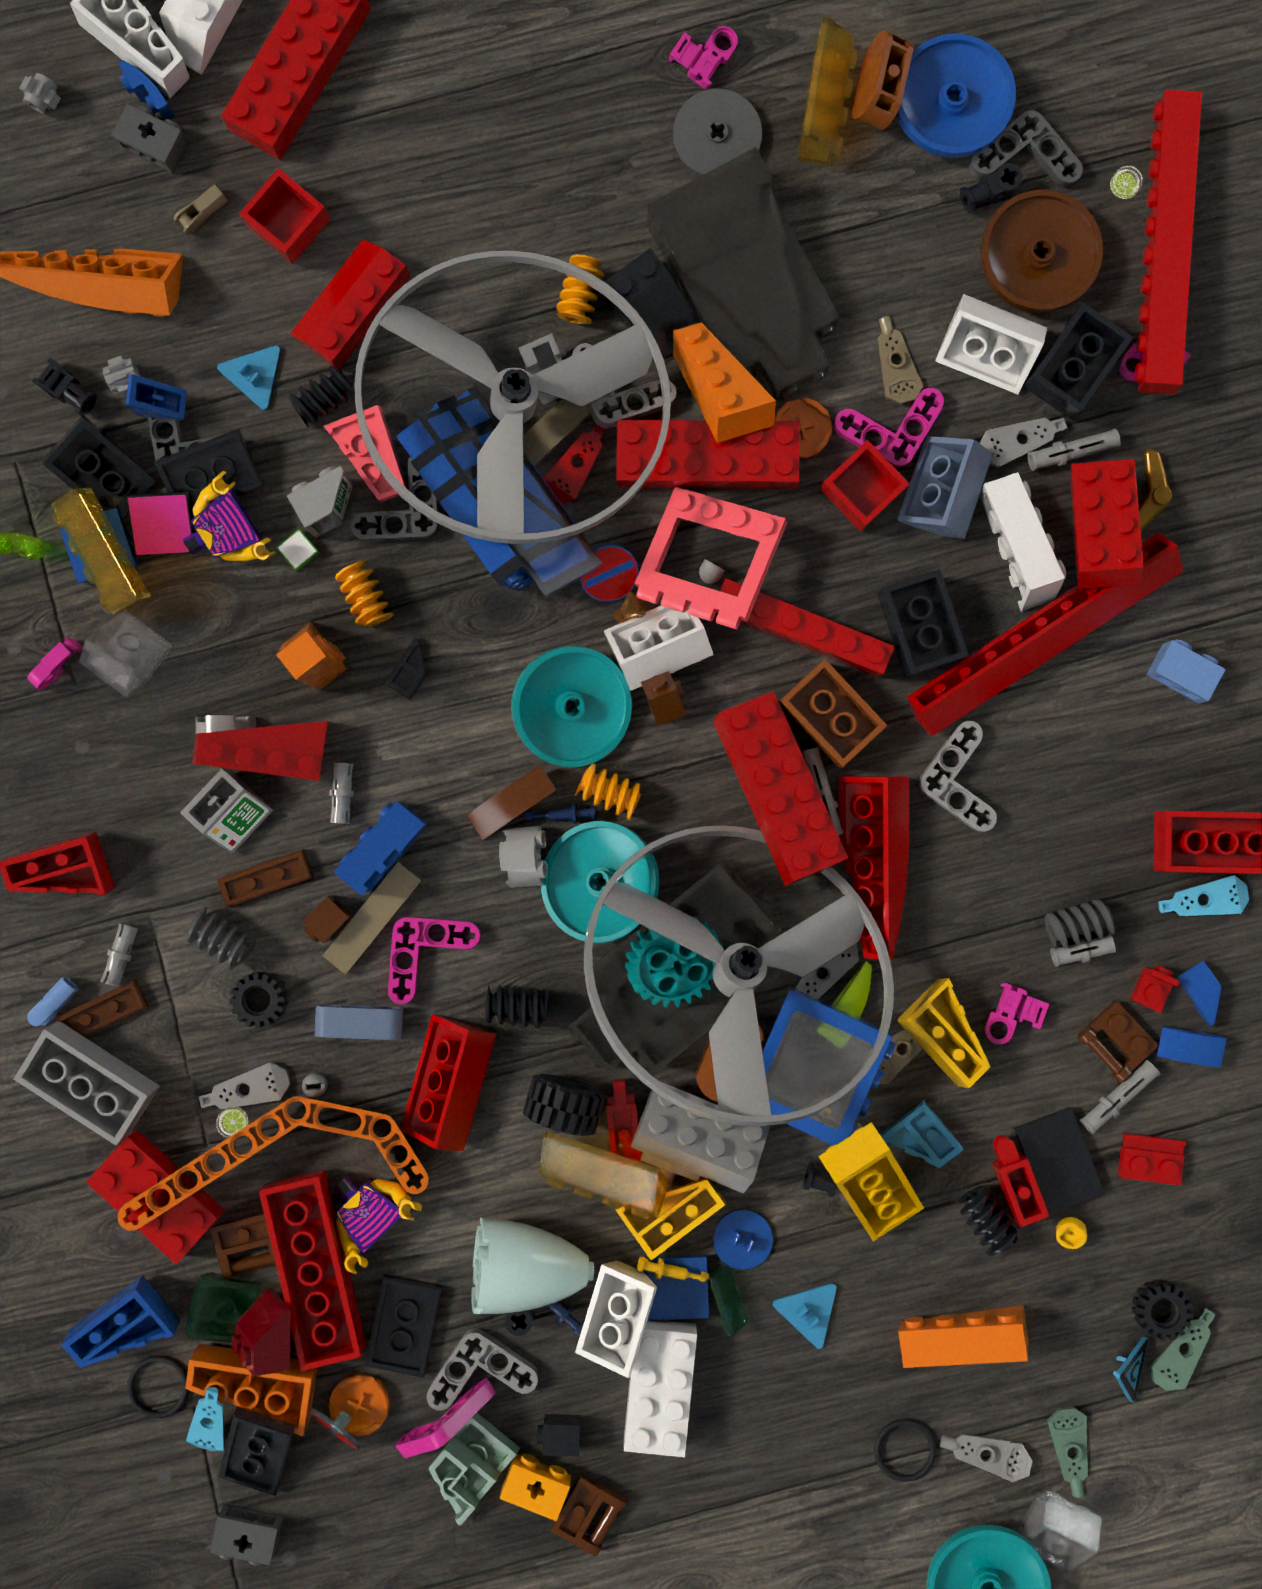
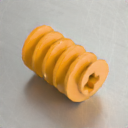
M578 254L570 257V264L593 274L599 279L604 278V273L597 269L602 266L599 260ZM567 275L568 278L563 280V287L565 289L560 292V299L562 301L557 303L558 313L556 315L570 323L591 324L592 319L585 316V313L595 312V308L589 305L588 301H598V296L591 292V290L596 289Z
M368 560L353 563L340 570L335 576L337 582L343 583L340 587L341 592L348 594L345 598L346 603L354 604L350 609L351 614L359 615L355 620L356 625L365 626L364 628L376 626L394 616L393 612L383 613L382 611L389 603L387 601L378 602L377 600L384 592L382 590L373 591L372 588L379 581L377 579L368 580L367 577L374 572L372 568L363 569Z
M592 763L586 769L575 796L583 790L584 801H587L594 795L595 806H598L605 800V810L609 811L616 805V815L620 816L627 810V820L630 821L641 796L640 784L636 783L629 789L628 778H625L618 784L617 773H614L607 779V769L603 768L596 774V764Z

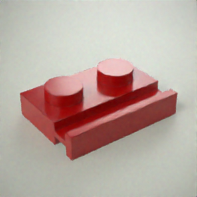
M1123 1132V1146H1121L1118 1176L1120 1178L1181 1185L1185 1156L1183 1151L1184 1146H1186L1184 1140Z

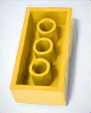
M872 1122L865 1127L857 1129L851 1136L838 1144L832 1145L825 1153L818 1156L873 1241L924 1209L891 1150Z

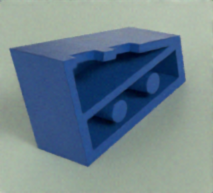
M396 801L394 805L389 802L379 814L381 819L374 827L369 826L360 837L361 842L354 849L347 852L340 861L341 864L333 872L361 896L371 894L428 825L400 801Z
M141 1275L71 1327L61 1346L76 1364L82 1368L117 1356L119 1352L146 1346L148 1342L162 1337L165 1339L175 1335L180 1319L145 1277Z

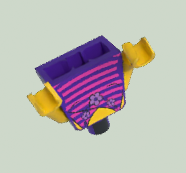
M222 471L200 492L193 507L195 517L191 520L196 532L183 539L185 546L192 555L207 547L214 558L220 556L225 561L246 562L254 559L265 560L273 556L276 552H268L265 548V544L270 542L271 539L265 538L261 540L260 533L232 490L236 483L226 484L222 478L226 471Z
M346 1175L333 1188L345 1200L336 1211V1227L339 1241L346 1257L344 1263L346 1270L357 1274L354 1268L357 1261L360 1266L366 1268L368 1261L359 1255L360 1251L364 1254L400 1217L414 1220V1217L410 1214L411 1208L421 1211L422 1205L411 1201V1197L399 1183L380 1178L376 1180L369 1178L358 1188Z

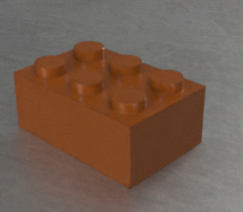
M826 659L821 661L779 701L781 708L838 769L844 767L888 726Z

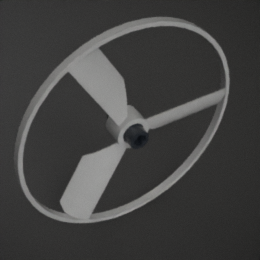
M520 251L473 253L445 261L420 273L403 285L378 312L366 333L356 365L354 386L359 428L366 448L383 477L405 501L434 522L455 532L486 541L509 544L542 543L573 536L595 527L624 507L642 488L660 457L668 432L671 407L669 378L658 344L643 319L618 292L593 274L573 264L536 253ZM516 262L550 268L588 284L618 306L634 326L534 375L521 368H507L498 373L480 345L415 308L398 304L421 285L450 271L476 264ZM381 326L491 388L490 408L500 422L477 454V528L455 521L420 501L392 474L371 439L362 407L361 387L366 357L372 341ZM653 357L662 389V425L655 452L639 479L620 499L589 519L558 530L524 533L523 423L528 421L535 413L538 392L561 398L582 407L645 376Z
M702 826L675 832L651 842L634 853L609 879L593 909L585 937L584 975L587 993L593 1013L612 1049L623 1063L658 1095L680 1108L718 1122L744 1126L784 1124L816 1114L836 1103L858 1084L876 1061L888 1034L894 1005V983L887 947L880 929L865 903L850 884L831 867L821 873L837 886L845 896L758 949L750 944L737 943L724 950L709 930L697 919L629 884L618 883L617 881L639 860L669 844L704 836L741 837L766 843L761 831L736 826ZM602 905L717 963L713 970L714 983L721 993L728 997L732 996L709 1031L718 1110L684 1098L655 1079L631 1056L612 1029L602 1008L593 972L592 948L594 931ZM865 924L878 953L884 985L883 1015L874 1047L860 1071L834 1095L802 1110L771 1115L754 991L765 978L767 967L804 977L859 942Z

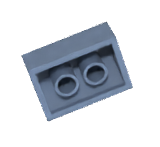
M925 436L898 521L940 536L965 539L993 453L973 439Z

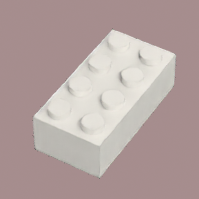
M647 1320L629 1381L624 1451L685 1457L697 1340L696 1323Z

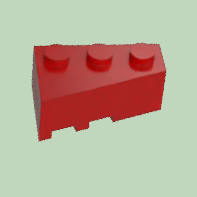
M96 831L11 855L0 861V871L7 891L67 892L68 894L96 893L97 895H106L115 888Z

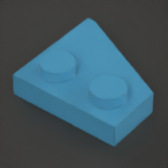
M924 1100L880 1133L886 1144L890 1143L904 1149L905 1153L914 1157H921L927 1163L938 1168L963 1151V1146Z

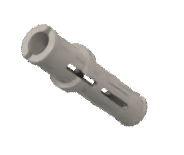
M1112 429L1066 443L1061 441L1055 442L1052 447L1028 452V463L1032 471L1055 464L1058 466L1066 465L1069 460L1120 447V435L1116 429ZM1095 442H1098V443H1099L1098 445H1095V446L1087 447V448H1084V449H1079V447H1081V446H1085V445L1092 444V443H1095ZM1066 450L1069 451V453H1065L1051 458L1049 457V455L1056 454Z
M819 747L802 751L803 758L821 798L822 795L825 796L831 820L837 834H844L836 809L839 805L837 801L834 802ZM813 765H816L823 790L819 789Z
M1145 1060L1136 1071L1106 1098L1102 1096L1098 1100L1099 1104L1084 1118H1081L1080 1122L1094 1135L1109 1119L1119 1116L1120 1113L1118 1111L1159 1076L1160 1072L1151 1062Z

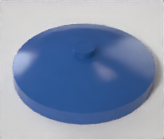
M945 34L929 39L913 51L902 103L896 114L899 124L905 134L917 146L934 155L959 158L976 154L989 147L999 138L1012 116L1016 100V87L1012 71L1004 57L993 46L977 37L965 34Z

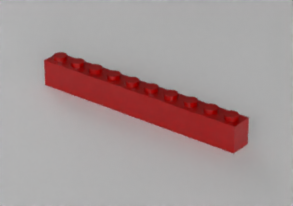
M1165 90L1160 102H1155L1152 120L1157 121V127L1152 133L1150 148L1155 150L1154 159H1151L1148 177L1153 178L1152 188L1148 190L1146 206L1151 207L1150 217L1146 219L1144 235L1149 236L1148 246L1144 248L1142 264L1147 265L1146 275L1142 277L1140 293L1145 294L1144 304L1140 306L1138 322L1143 323L1142 334L1138 335L1136 351L1141 352L1140 363L1136 364L1134 381L1139 382L1138 392L1175 395L1183 384L1202 92Z
M1160 532L1156 533L1142 543L1144 569L1141 585L1078 589L1077 585L907 697L916 720L931 736H934L1184 572L1178 546Z

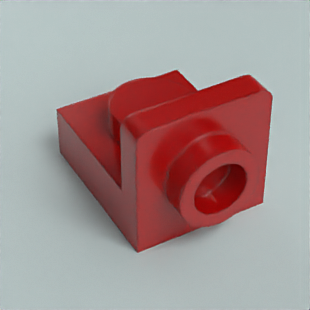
M1156 965L1155 969L1144 967L1130 1000L1161 1013L1172 986L1178 987L1180 981L1172 978L1174 972Z

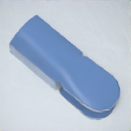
M61 977L43 997V1000H40L29 1011L27 1015L29 1024L32 1026L49 1024L58 1014L59 1010H62L80 990L79 987L68 977Z

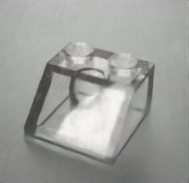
M124 610L86 638L79 663L128 698L149 680L173 645Z
M1046 1491L1032 1501L1018 1533L1036 1548L1043 1561L1065 1572H1069L1098 1553L1102 1518L1091 1513L1086 1507L1077 1506L1063 1499L1057 1493Z

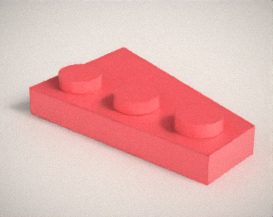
M376 405L363 410L366 425L379 455L392 474L408 490L382 408ZM357 413L324 425V428L332 435L340 446L341 451L357 469L358 474L378 501L384 502L400 496L386 481L370 456L359 428Z

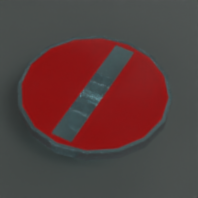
M315 1409L311 1410L310 1415L324 1428L350 1447L359 1450L361 1447L359 1442L344 1430L352 1417L342 1410L332 1421Z

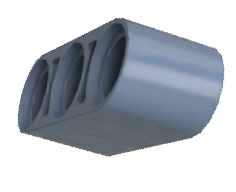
M341 1004L316 1005V1037L378 1040L402 1039V1007Z

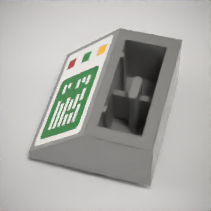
M331 466L321 471L319 478L310 483L304 481L292 488L293 492L288 494L287 498L304 528L315 538H318L342 524L353 482L341 466L337 468Z
M221 768L180 813L203 835L229 853L234 854L274 809L231 769Z

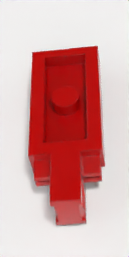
M625 1078L614 1079V1096H607L606 1104L612 1166L642 1163L640 1161L642 1152L630 1147L639 1124L637 1103L634 1094H627Z

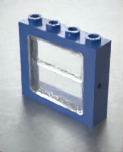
M794 988L790 989L762 1052L771 1115L786 1114L805 1109L822 1102L847 1085L868 1059L876 1042L880 1027ZM888 1031L885 1043L876 1061L851 1091L824 1110L786 1124L830 1145L838 1144L851 1136L854 1131L859 1129L854 1126L858 1116L865 1117L872 1100L867 1098L871 1086L877 1089L884 1074V1071L879 1070L883 1058L890 1060L897 1044L891 1041L894 1034Z

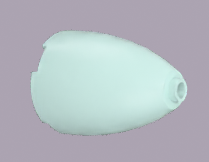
M480 1218L481 1226H477L473 1256V1284L475 1287H472V1311L474 1314H503L536 1309L573 1295L586 1287L588 1280H593L594 1262H590L587 1254L563 1238L523 1223Z

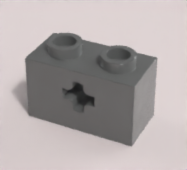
M126 104L111 134V137L121 149L172 174L189 143L182 133V127L174 121L166 119L164 122L156 118V115L143 106H139L137 109L129 104Z
M225 1504L217 1516L210 1553L216 1554L225 1560H233L235 1558L246 1560L254 1566L270 1565L277 1551L284 1516Z

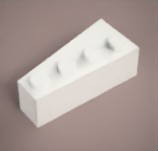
M73 0L70 3L81 27L120 59L140 70L169 99L190 79L183 57L162 29L157 26L145 6H142L139 0Z
M1017 472L985 483L980 498L992 532L1000 534L998 546L1001 557L1005 560L1009 559L1011 574L1009 580L1012 588L1019 587L1022 600L1018 601L1020 611L1023 612L1054 601L1066 577V570L1062 561L1057 560L1055 557L1052 537L1049 533L1045 534L1043 530L1040 510L1037 507L1034 508L1031 503V492L1027 482H1022Z

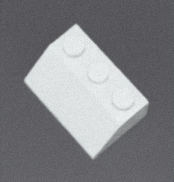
M963 294L935 361L1019 394L1044 345L1047 327Z
M690 604L685 613L659 606L604 630L631 691L642 687L641 682L667 671L672 674L714 655L700 619L688 614Z
M618 1260L601 1265L575 1353L627 1378L631 1376L657 1290V1286L643 1271L642 1273L637 1272L636 1268Z

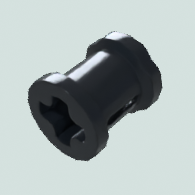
M810 1162L805 1172L803 1189L809 1190L814 1188L825 1191L828 1196L834 1197L838 1186L829 1172L815 1167V1164Z
M533 1309L508 1313L505 1321L507 1330L515 1336L527 1334L533 1324ZM525 1315V1320L520 1319L518 1322L514 1320L515 1316Z

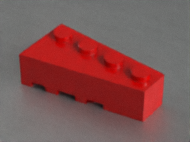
M328 721L196 733L192 764L319 781Z

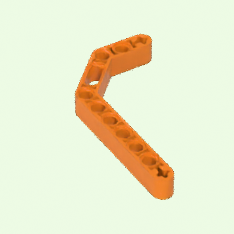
M292 1097L124 1204L118 1212V1222L123 1229L128 1231H134L145 1226L298 1126L374 1141L403 1189L410 1194L423 1192L428 1185L429 1177L398 1125L390 1116L304 1097ZM300 1101L306 1107V1113L301 1119H294L289 1114V1107L293 1102ZM324 1108L353 1112L360 1116L361 1125L354 1131L325 1126L319 1121V1113ZM269 1118L275 1119L279 1124V1131L275 1136H267L263 1133L262 1125ZM386 1119L390 1122L391 1131L387 1136L379 1137L374 1133L373 1126L377 1120ZM240 1136H247L252 1141V1148L246 1154H242L236 1149V1141ZM402 1145L406 1148L407 1156L404 1161L394 1162L390 1159L389 1152L393 1146ZM214 1153L221 1154L225 1159L224 1168L220 1171H214L209 1166V1158ZM412 1159L416 1163L410 1166L412 1171L416 1175L421 1173L423 1176L419 1180L421 1185L417 1188L413 1184L410 1186L406 1184L409 1176L405 1170L401 1174L397 1171L398 1168L406 1166ZM186 1171H192L197 1175L198 1182L194 1188H186L182 1184V1175ZM158 1189H165L169 1192L170 1201L166 1206H160L154 1200V1194ZM146 1204L150 1208L138 1216L139 1223L136 1220L129 1221L127 1218L131 1214L130 1207L133 1211Z

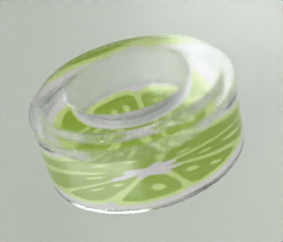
M1133 166L1119 168L1110 181L1112 193L1121 199L1132 198L1142 186V175Z
M239 1107L224 1109L216 1119V1128L225 1138H229L248 1125V1116Z

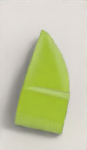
M864 961L831 1005L860 1018L870 991L872 965ZM819 1021L815 1028V1031L839 1049L852 1036L822 1021Z

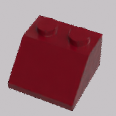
M273 1288L266 1289L236 1323V1335L232 1336L233 1353L239 1356L243 1367L246 1366L253 1377L290 1370L291 1310Z

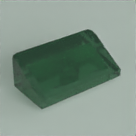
M726 1265L710 1270L708 1274L726 1335L733 1337L746 1325L747 1317L731 1267Z

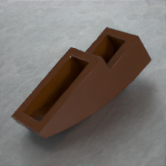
M539 765L468 813L467 817L482 840H484L558 790L542 766Z

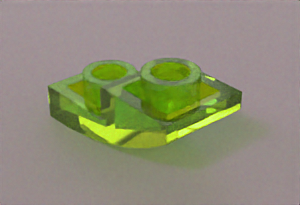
M0 533V555L12 552L13 548L14 553L32 560L44 557L45 552L53 551L52 544L42 539L25 534Z

